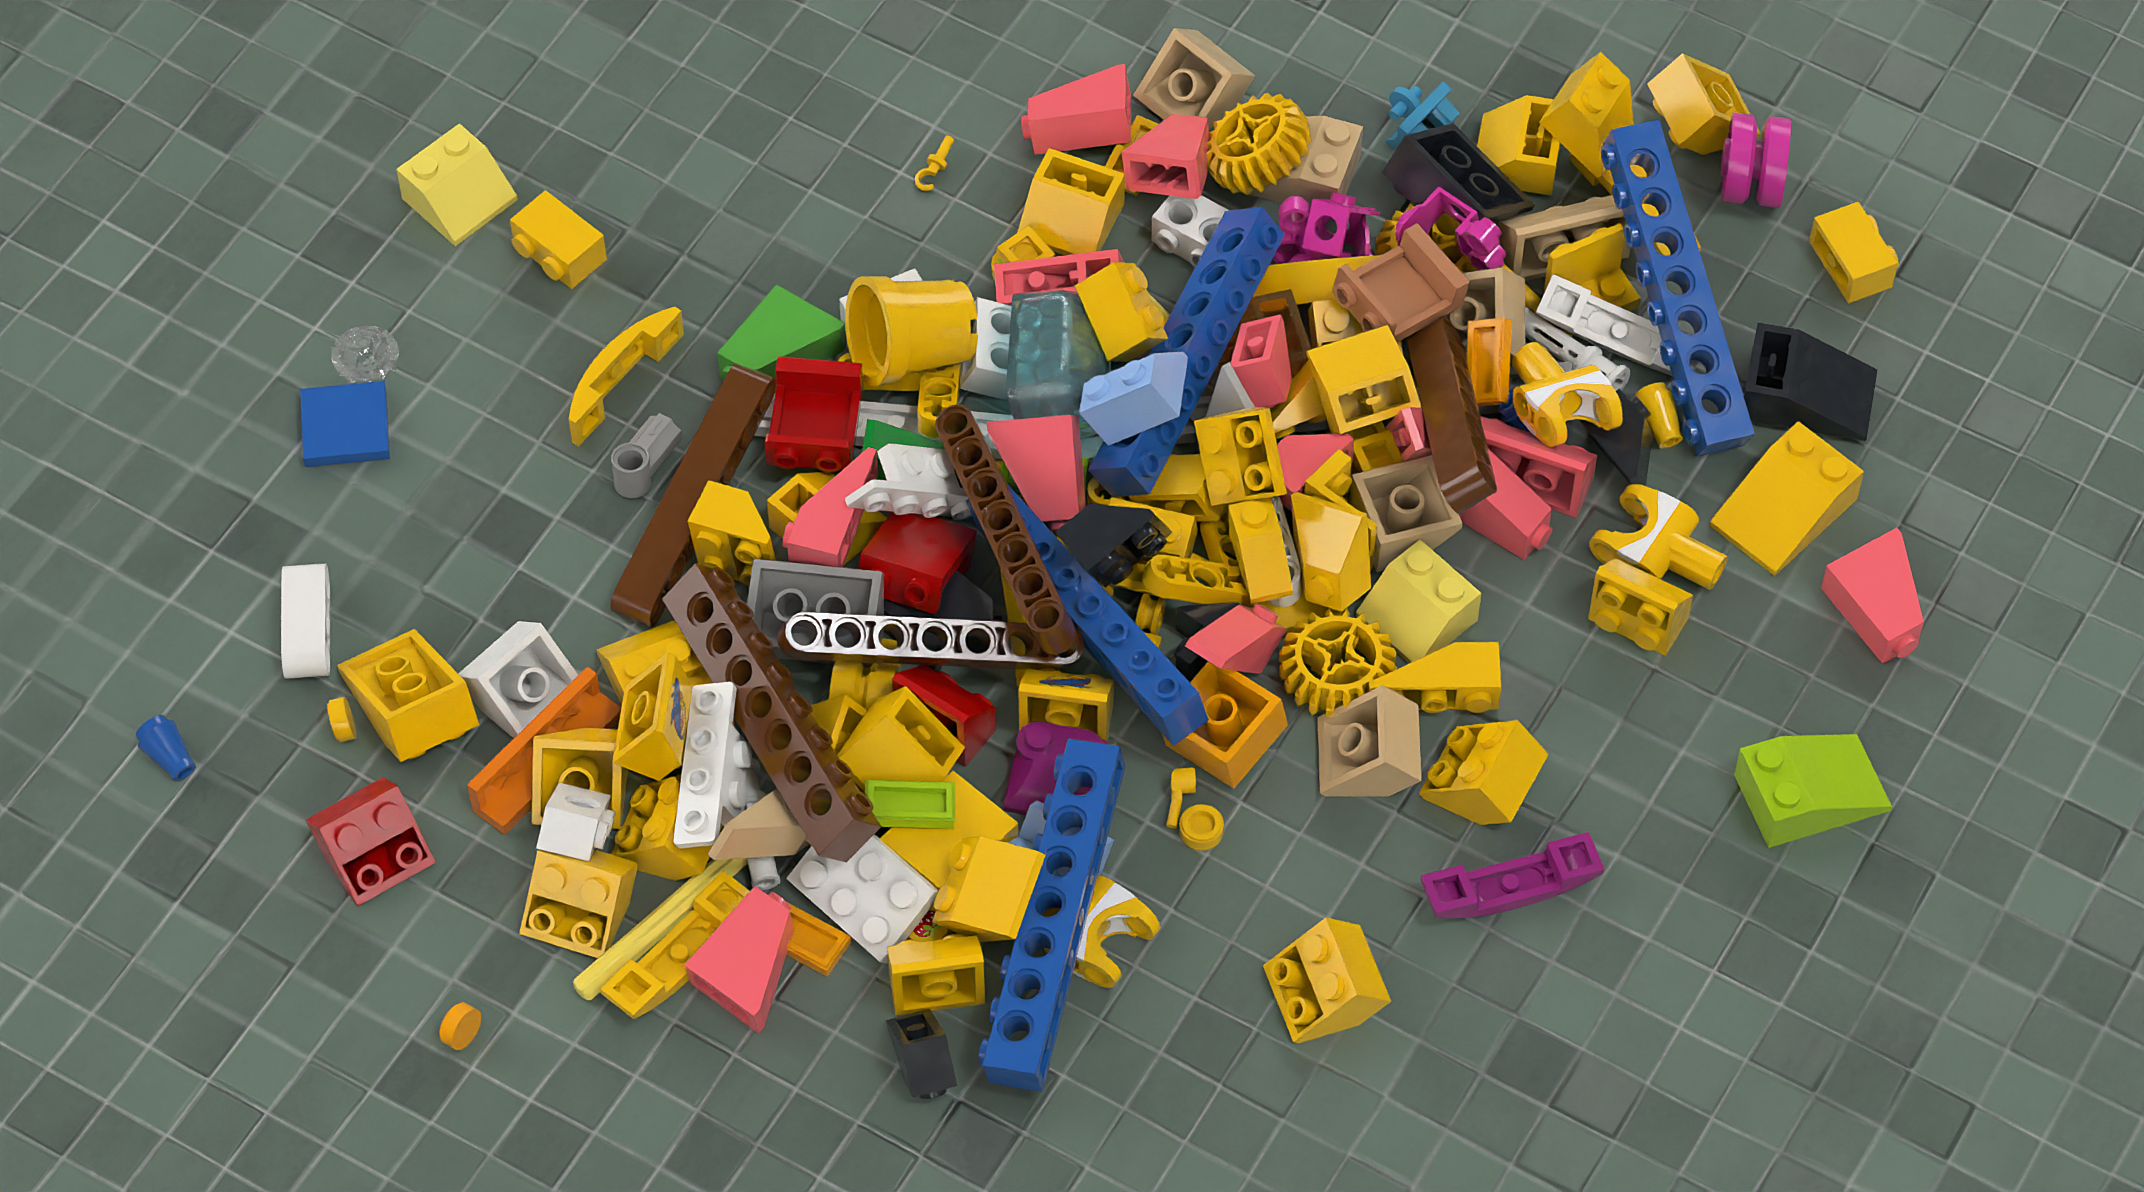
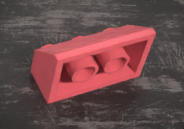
M1480 416L1488 449L1545 501L1552 510L1577 518L1594 479L1597 455L1575 445L1561 444L1555 447H1548L1531 432L1509 426L1499 419H1488Z

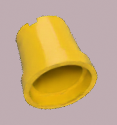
M861 276L855 279L847 296L845 327L852 362L862 363L863 381L867 385L874 387L897 382L905 374L969 362L975 354L978 343V333L971 334L970 320L977 319V311L969 288L962 281L955 282V280L893 281L887 276Z

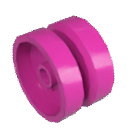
M1733 112L1728 138H1725L1722 155V202L1743 204L1749 196L1751 180H1756L1755 200L1758 206L1780 208L1789 158L1791 118L1770 116L1764 123L1761 141H1756L1757 120L1753 114Z

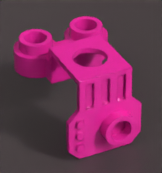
M1438 187L1423 204L1416 205L1412 210L1404 212L1396 224L1395 234L1399 246L1404 230L1418 223L1428 235L1430 228L1445 213L1460 223L1455 230L1459 250L1468 257L1471 264L1478 271L1501 268L1504 265L1503 259L1506 257V252L1499 245V237L1502 235L1499 227L1485 217L1479 221L1477 211L1441 187ZM1451 204L1458 207L1467 218H1464L1461 215H1459L1454 210Z
M1332 192L1330 199H1312L1302 248L1306 249V254L1295 255L1289 263L1351 257L1350 253L1342 252L1350 212L1380 216V211L1372 207L1355 205L1356 197ZM1328 215L1336 221L1337 232L1332 239L1322 240L1317 235L1316 224L1321 217Z
M1288 197L1279 206V226L1285 234L1273 257V260L1279 264L1289 263L1295 255L1306 254V249L1302 248L1311 206L1302 197ZM1350 212L1348 221L1350 225L1346 230L1344 243L1354 244L1355 257L1373 256V253L1370 251V232L1366 223V214ZM1328 215L1321 217L1316 224L1317 235L1322 240H1330L1336 234L1328 231L1325 227L1326 222L1332 218Z

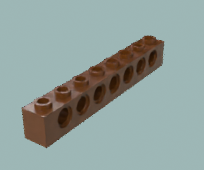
M695 563L662 600L712 682H732L737 688L733 716L818 856L847 863L882 827L872 812L874 808L872 802L859 791L852 780V770L844 761L839 759L831 746L833 744L831 736L818 725L811 714L813 712L811 704L798 693L793 685L791 672L779 662L772 651V641L759 630L752 619L754 613L739 598L733 588L735 583L732 577L719 567L713 569Z

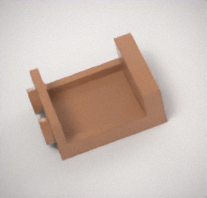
M1417 223L1404 230L1400 245L1354 271L1347 264L1338 268L1332 292L1337 302L1343 308H1347L1360 322L1364 332L1388 325L1396 342H1399L1442 316L1460 308L1470 282Z

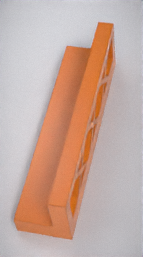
M587 666L467 784L472 811L503 835H506L532 809L533 738L535 736L579 728L613 729L619 723L622 707L600 692L596 672Z

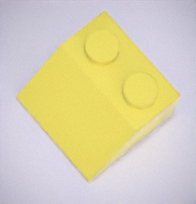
M460 123L396 169L402 199L454 246H457L518 200L517 194L487 147Z
M1419 539L1389 563L1356 611L1355 617L1364 612L1366 625L1378 621L1381 627L1380 634L1389 633L1391 639L1390 647L1395 648L1396 653L1409 664L1446 647L1477 622L1481 592Z

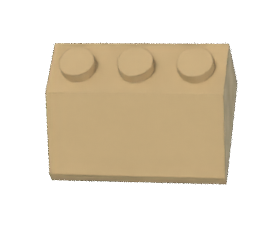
M1613 195L1603 198L1593 197L1585 202L1564 207L1554 206L1546 211L1524 216L1516 215L1499 221L1498 227L1502 232V235L1499 237V245L1506 252V257L1503 259L1504 264L1516 275L1524 278L1525 281L1546 277L1548 257L1551 252L1564 243L1572 244L1586 238L1597 229L1610 228L1619 223L1624 227L1626 220L1623 210L1616 207ZM1624 239L1621 259L1629 258L1630 247L1626 239Z

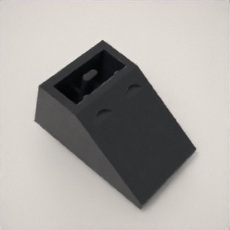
M1758 322L1744 393L1750 419L1753 422L1791 428L1799 421L1815 433L1866 441L1878 369L1799 329Z

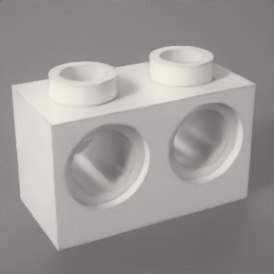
M1202 195L1198 199L1169 196L1152 216L1151 241L1156 243L1163 251L1174 253L1196 267L1223 214L1229 210Z
M977 297L974 301L977 319L970 320L971 334L978 333V343L972 359L969 362L960 363V389L1007 400L1015 388L1024 383L1027 375V362L1023 361V349L1028 338V329L1024 327V309Z

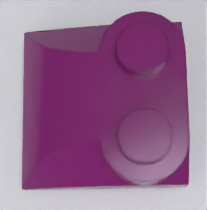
M1032 722L1021 727L1016 739V752L1005 797L1004 811L1027 815L1032 803L1039 801L1044 804L1047 794H1054L1057 780H1054L1055 760L1058 754H1064L1068 738L1108 744V742L1090 730L1057 724ZM1080 788L1074 792V795L1087 794L1091 788Z

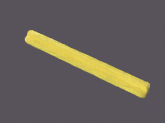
M747 858L712 859L706 864L703 874L691 877L579 974L573 981L576 992L587 1001L592 1000L600 993V988L630 959L637 961L693 910V899L723 870L733 877L747 865Z

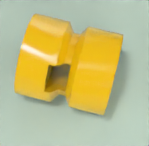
M835 661L829 699L846 694L868 710L874 700L892 692V678L899 672V667L874 663L869 669H865L862 662Z

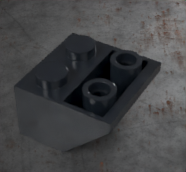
M1088 504L1056 531V534L1084 569L1105 588L1111 583L1116 585L1124 581L1133 572L1132 566L1143 556L1151 557L1158 553L1167 543L1165 538L1173 533L1150 509Z

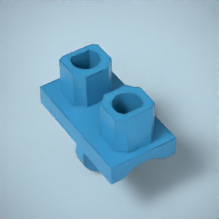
M1443 81L1422 103H1420L1419 98L1423 93L1419 87L1413 86L1410 90L1404 87L1395 88L1389 95V101L1393 108L1388 114L1396 121L1401 116L1406 119L1398 126L1397 131L1386 143L1395 151L1405 135L1429 130L1422 124L1426 118L1435 127L1452 124L1460 115V112L1446 98L1452 88Z

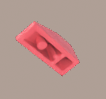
M1113 249L994 264L996 300L998 303L1013 307L1085 309L1075 285L1113 262L1125 263L1119 250Z
M1408 407L1402 409L1385 427V430L1390 429V432H1392L1403 462L1432 455L1422 408Z
M868 447L800 507L795 523L788 522L783 535L782 545L788 548L789 562L843 568L865 510L847 507L845 498L869 481L877 478V449Z
M1256 603L1254 607L1237 605L1189 638L1185 647L1220 669L1261 674L1287 629L1275 622L1278 618L1275 612L1259 603Z

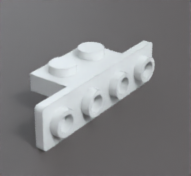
M887 444L877 451L887 481L871 480L845 498L847 507L865 509L866 512L893 511L896 515L915 513L923 514L927 518L948 516L952 517L953 520H963L972 516L966 500L969 498L964 488H960L954 466L945 449Z
M732 682L696 685L692 688L673 840L678 848L713 845L719 836L720 824L725 826L729 821L741 814L742 807H745L747 803L745 778L746 769L750 767L752 762V751L750 744L744 740L732 725L737 690Z

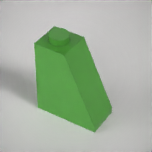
M776 285L717 352L719 376L724 381L730 368L737 363L776 378L778 356L828 360L842 353L846 348L845 323Z

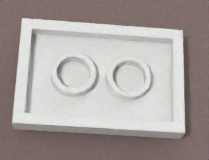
M875 834L847 863L818 856L813 846H811L786 878L879 962L888 964L887 947L896 946L908 938L934 904L936 894L939 891Z

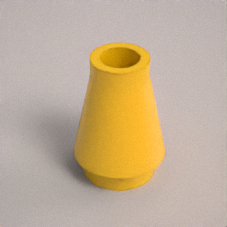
M1659 382L1645 386L1637 391L1634 396L1638 397L1651 414L1646 421L1653 432L1659 448H1670L1680 443L1683 437L1679 428L1672 390H1668L1665 383Z

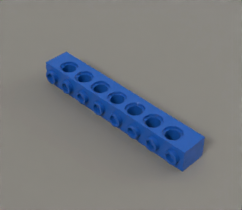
M1660 120L1612 129L1601 146V159L1604 168L1610 170L1613 177L1612 194L1614 203L1618 209L1622 208L1626 220L1624 225L1626 242L1630 248L1634 247L1638 260L1636 263V275L1640 286L1646 287L1650 300L1648 302L1650 322L1653 326H1658L1662 340L1659 345L1661 359L1665 366H1670L1674 379L1671 384V390L1675 403L1678 406H1682L1686 419L1683 423L1686 441L1689 445L1694 446L1697 457L1745 446L1755 435ZM1630 165L1642 167L1647 177L1636 176L1631 171ZM1642 204L1654 206L1659 216L1654 217L1645 213ZM1659 242L1666 245L1670 250V255L1665 256L1658 253L1654 243ZM1670 281L1678 284L1682 290V295L1671 293L1667 289L1665 282ZM1677 321L1688 322L1693 327L1694 334L1690 335L1682 332L1678 327ZM1689 360L1701 362L1706 369V374L1696 373L1691 368ZM1707 399L1715 403L1718 408V414L1707 412L1703 408L1701 400Z
M1263 207L1225 211L1164 326L1168 339L1153 347L1149 354L1150 356L1154 353L1184 352L1188 356L1179 417L1109 446L1103 441L1088 470L1112 497L1148 495L1151 493L1285 236Z
M1008 485L1074 627L1083 638L1084 648L1173 746L1206 723L1209 719L1199 692ZM967 499L966 503L979 532L987 539L970 500Z
M1068 738L1064 754H1058L1056 757L1054 780H1057L1054 794L1048 793L1043 808V818L1046 820L1043 834L1038 833L1036 835L1033 850L1046 855L1017 937L1012 940L1015 941L1011 956L1006 955L1003 959L1000 977L1001 982H1004L1001 996H995L992 1001L990 1023L993 1026L990 1038L982 1040L979 1051V1065L983 1066L988 1081L991 1084L1043 1092L1126 767L1120 746ZM1080 788H1091L1087 794L1074 795V792ZM1071 827L1081 828V830L1074 835H1063V833ZM1058 868H1071V870L1065 875H1052L1053 872ZM1049 908H1060V911L1054 916H1041ZM1038 949H1050L1049 953L1044 957H1031L1032 953ZM1027 990H1039V993L1032 999L1025 1000L1020 998ZM1017 1031L1029 1032L1023 1040H1009L1011 1035Z

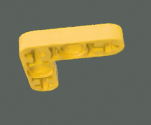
M850 352L842 355L838 361L852 362ZM960 363L905 374L897 382L874 387L867 385L863 381V390L919 391L917 409L918 431L927 437L940 438L935 425L937 417L933 416V414L939 415L946 407L958 405Z
M1225 505L1218 521H1201L1200 531L1209 561L1164 554L1156 555L1151 559L1142 574L1144 586L1151 593L1162 598L1201 604L1238 602L1243 606L1252 607L1253 605L1250 603L1238 561L1233 560L1223 552H1228L1236 557L1229 534L1228 505ZM1195 577L1204 580L1210 587L1201 584Z

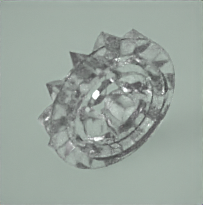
M368 325L358 326L344 332L334 343L331 352L332 363L337 375L346 377L350 384L355 381L368 383L377 378L385 381L387 373L390 370H396L397 359L400 356L397 342L388 331L380 327ZM372 349L374 360L366 359L364 363L360 364L358 355L365 356Z

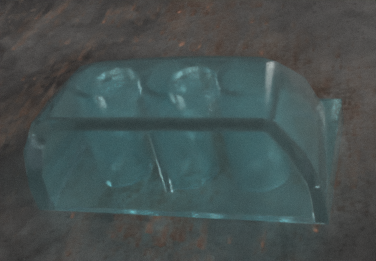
M1055 290L1013 294L1006 392L1013 419L1076 415L1079 416L1080 439L1099 437L1096 431L1080 415L1079 410L1084 383L1095 376L1111 372V361H1108L1078 292Z

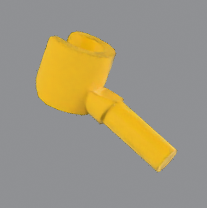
M1192 767L1176 768L1172 771L1170 785L1171 804L1166 822V827L1177 828L1182 805V794L1196 793L1195 768Z

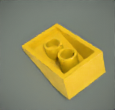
M1798 421L1767 450L1711 519L1709 526L1773 576H1776L1858 499L1864 471Z
M415 629L337 665L339 673L377 734L400 762L419 757L426 750L447 740L457 739L466 731L479 725L466 682Z

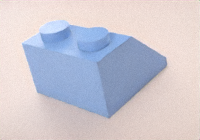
M1184 352L1154 353L1143 359L1133 360L1124 367L1105 375L1093 377L1084 383L1079 410L1080 415L1108 446L1179 417L1188 356Z

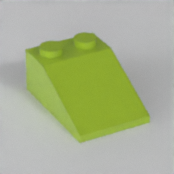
M1857 734L1780 736L1740 748L1734 776L1768 848L1892 810V805Z

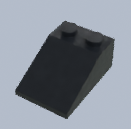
M1454 123L1405 135L1382 171L1393 183L1394 189L1408 200L1423 204L1438 187H1441L1477 211L1479 221L1485 217L1496 222L1530 212L1535 207V204ZM1451 204L1454 210L1459 215H1461L1464 218H1467L1458 207Z

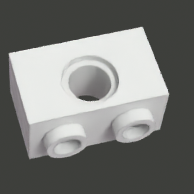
M558 783L545 807L536 849L589 861L596 848L603 849L606 837L610 835L615 817V811L608 810L611 795Z

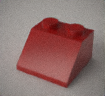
M920 665L897 672L892 678V692L906 686L965 746L956 761L962 766L966 767L996 731V708L990 700L980 693L972 694L962 688L949 674L943 671L936 672L926 665Z

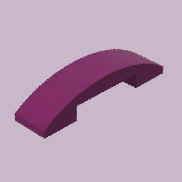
M1586 832L1547 842L1545 852L1466 872L1464 865H1459L1421 875L1420 881L1435 918H1469L1501 913L1547 900L1604 874L1605 868L1590 833Z

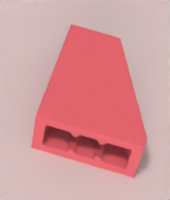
M1126 64L1113 66L1028 98V115L1021 116L1024 139L1032 140L1034 155L1044 154L1049 148L1057 151H1067L1130 143L1132 98Z
M1172 114L1122 151L1126 189L1198 199L1202 195L1209 169L1206 154L1208 152L1207 142L1209 141L1208 118Z
M1062 415L986 422L987 431L1027 505L1042 522H1049L1050 530L1059 529L1086 507L1079 416Z
M1488 449L1497 492L1459 514V517L1463 524L1525 561L1534 548L1542 549L1549 540L1553 530L1549 526L1552 508Z
M1897 527L1826 565L1821 589L1882 664L1896 656L1904 658L1917 648L1924 620L1903 536Z
M754 886L685 964L690 984L759 1034L764 1029L787 955V946L794 932L789 904L778 894L770 892L767 895Z

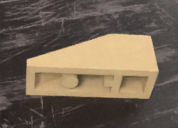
M776 788L729 821L713 844L708 855L714 860L795 855L809 844L811 845Z

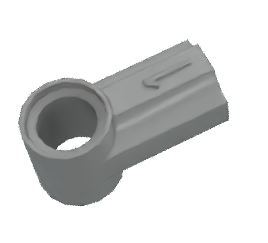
M660 413L657 416L651 415L629 443L621 444L614 449L611 455L613 482L616 492L622 497L629 499L639 498L649 492L652 486L651 477L681 441L682 431L673 423L671 418Z

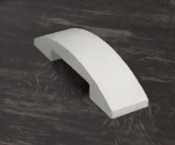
M1552 275L1536 314L1598 347L1672 376L1670 366H1665L1661 359L1659 345L1662 340L1658 326H1653L1648 319L1591 295V290L1557 275ZM1689 360L1691 368L1695 371L1699 361Z

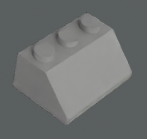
M754 559L747 605L754 613L752 619L759 630L772 641V651L777 659L835 664V661L794 659L786 656L778 646V631L792 616L803 612L884 616V574L881 571ZM792 626L791 635L793 640L799 645H809L810 634L801 626ZM836 628L835 638L838 644L846 648L853 647L854 640L852 634L847 629ZM884 630L879 631L878 637L881 645ZM862 662L864 667L869 668L874 664L870 662Z

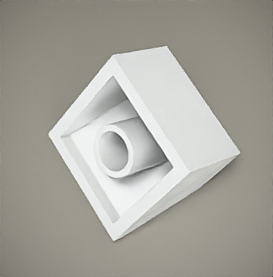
M518 621L458 673L466 682L470 697L480 711L513 738L578 676L541 623Z

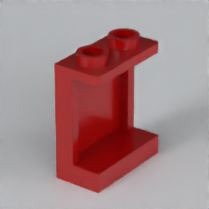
M778 356L776 364L777 386L770 431L765 437L766 464L777 465L785 469L803 467L820 469L825 472L842 471L853 461L864 388L862 363Z
M892 511L861 552L858 569L883 572L884 599L935 614L940 608L943 589L956 570L966 574L971 567L977 530L936 517L927 518L923 514L908 513L896 515Z

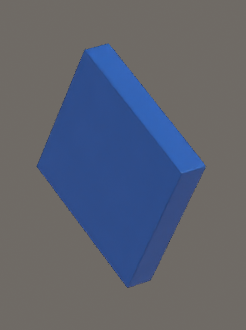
M385 381L300 389L303 460L305 467L390 459Z

